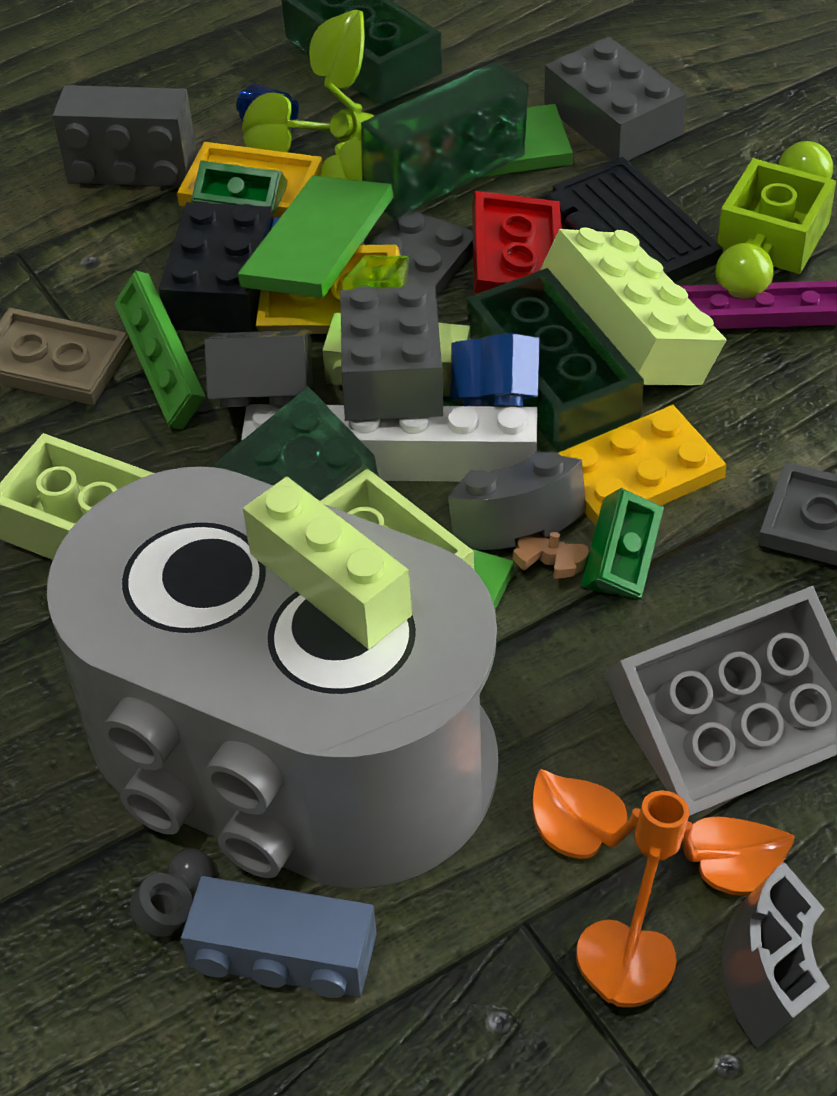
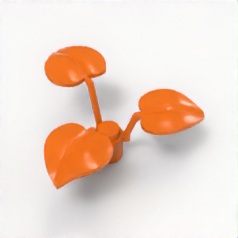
M540 769L534 785L532 811L535 825L542 839L555 851L577 859L591 858L600 850L602 843L612 848L617 847L635 830V843L640 852L648 858L631 926L629 927L616 920L595 922L583 931L576 947V962L581 975L606 1002L613 1003L618 1007H637L653 1001L667 989L675 973L677 960L672 941L662 933L641 931L659 861L676 854L682 843L686 859L690 862H700V875L708 885L730 895L749 896L783 863L794 842L793 834L764 824L736 818L707 817L692 824L688 821L690 814L688 804L682 797L670 791L660 790L648 794L642 802L641 809L634 808L631 818L627 821L626 807L621 798L611 790L596 783L565 778Z

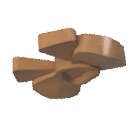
M537 532L519 537L517 549L513 550L512 559L522 570L528 569L538 559L546 565H555L553 578L560 579L573 577L575 574L584 571L589 550L584 544L560 542V534L557 532H551L549 539Z

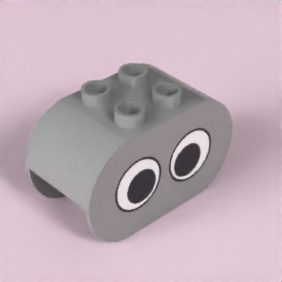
M183 467L158 472L133 481L111 493L86 512L62 540L53 558L47 580L48 609L93 759L106 780L120 793L122 804L135 819L148 828L163 834L177 833L184 823L218 838L221 850L233 863L259 877L273 878L284 867L318 883L345 888L385 886L419 876L450 858L470 839L483 821L495 792L498 777V746L491 721L480 705V692L488 679L496 652V613L486 585L469 564L452 552L437 545L325 505L409 569L412 616L368 650L250 554L243 507L273 487V485L227 469Z

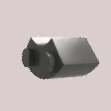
M535 452L524 462L509 468L493 471L470 470L448 496L453 535L471 549L489 550L516 547L515 538L540 531L546 538L550 536L551 532L563 530L586 510L582 459L561 456L555 452Z
M785 862L778 866L734 911L728 922L722 945V972L726 992L733 1008L735 1019L742 1026L756 1048L760 1047L830 988L817 967L811 944L814 923L825 909Z

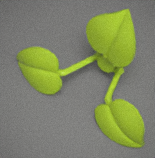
M352 10L325 21L315 31L309 50L310 64L313 72L318 76L326 77L324 81L325 87L349 109H342L334 114L330 123L290 120L291 102L287 97L278 93L262 94L250 104L243 118L242 132L246 147L288 152L292 141L290 128L330 131L342 143L335 146L336 155L330 156L322 164L321 177L377 182V160L370 144L377 137L378 122L374 115L361 112L362 105L354 103L339 89L350 87L361 69L365 38L363 11Z

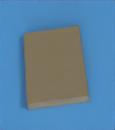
M8 308L0 320V385L95 405L131 348L132 342L127 332Z

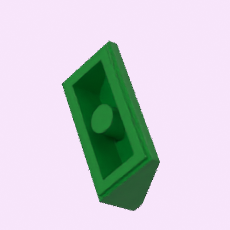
M200 160L191 201L193 203L208 202L211 204L272 207V214H274L286 190L288 181L282 171Z
M623 488L607 495L601 505L581 586L592 591L636 600L641 599L664 507Z

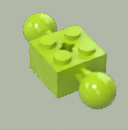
M813 141L797 142L784 151L778 165L752 158L722 206L718 244L723 247V253L717 261L715 276L718 285L727 289L732 297L750 299L764 292L772 282L774 267L801 274L827 228L831 217L836 180L831 179L833 175V160L825 147Z

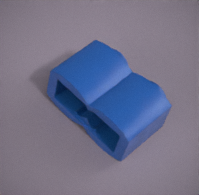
M501 334L487 336L482 339L461 340L451 343L450 401L463 402V406H492V403H494L495 407H523V399L538 396L539 338L518 334Z

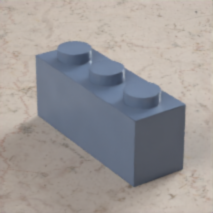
M201 876L181 940L188 966L210 977H224L227 974L252 978L257 983L267 987L279 988L287 984L310 988L313 992L328 998H339L343 995L361 997L377 931L374 905Z

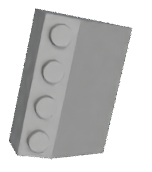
M813 586L620 660L604 672L626 726L665 789L679 795L686 801L690 810L689 816L837 755V638Z

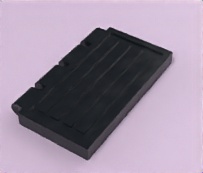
M624 157L553 185V192L544 198L546 200L560 201L561 223H564L568 230H580V228H590L599 232L624 230L633 234L639 240V246L651 258L661 263L664 273L673 282L717 264L719 257L723 253V247Z

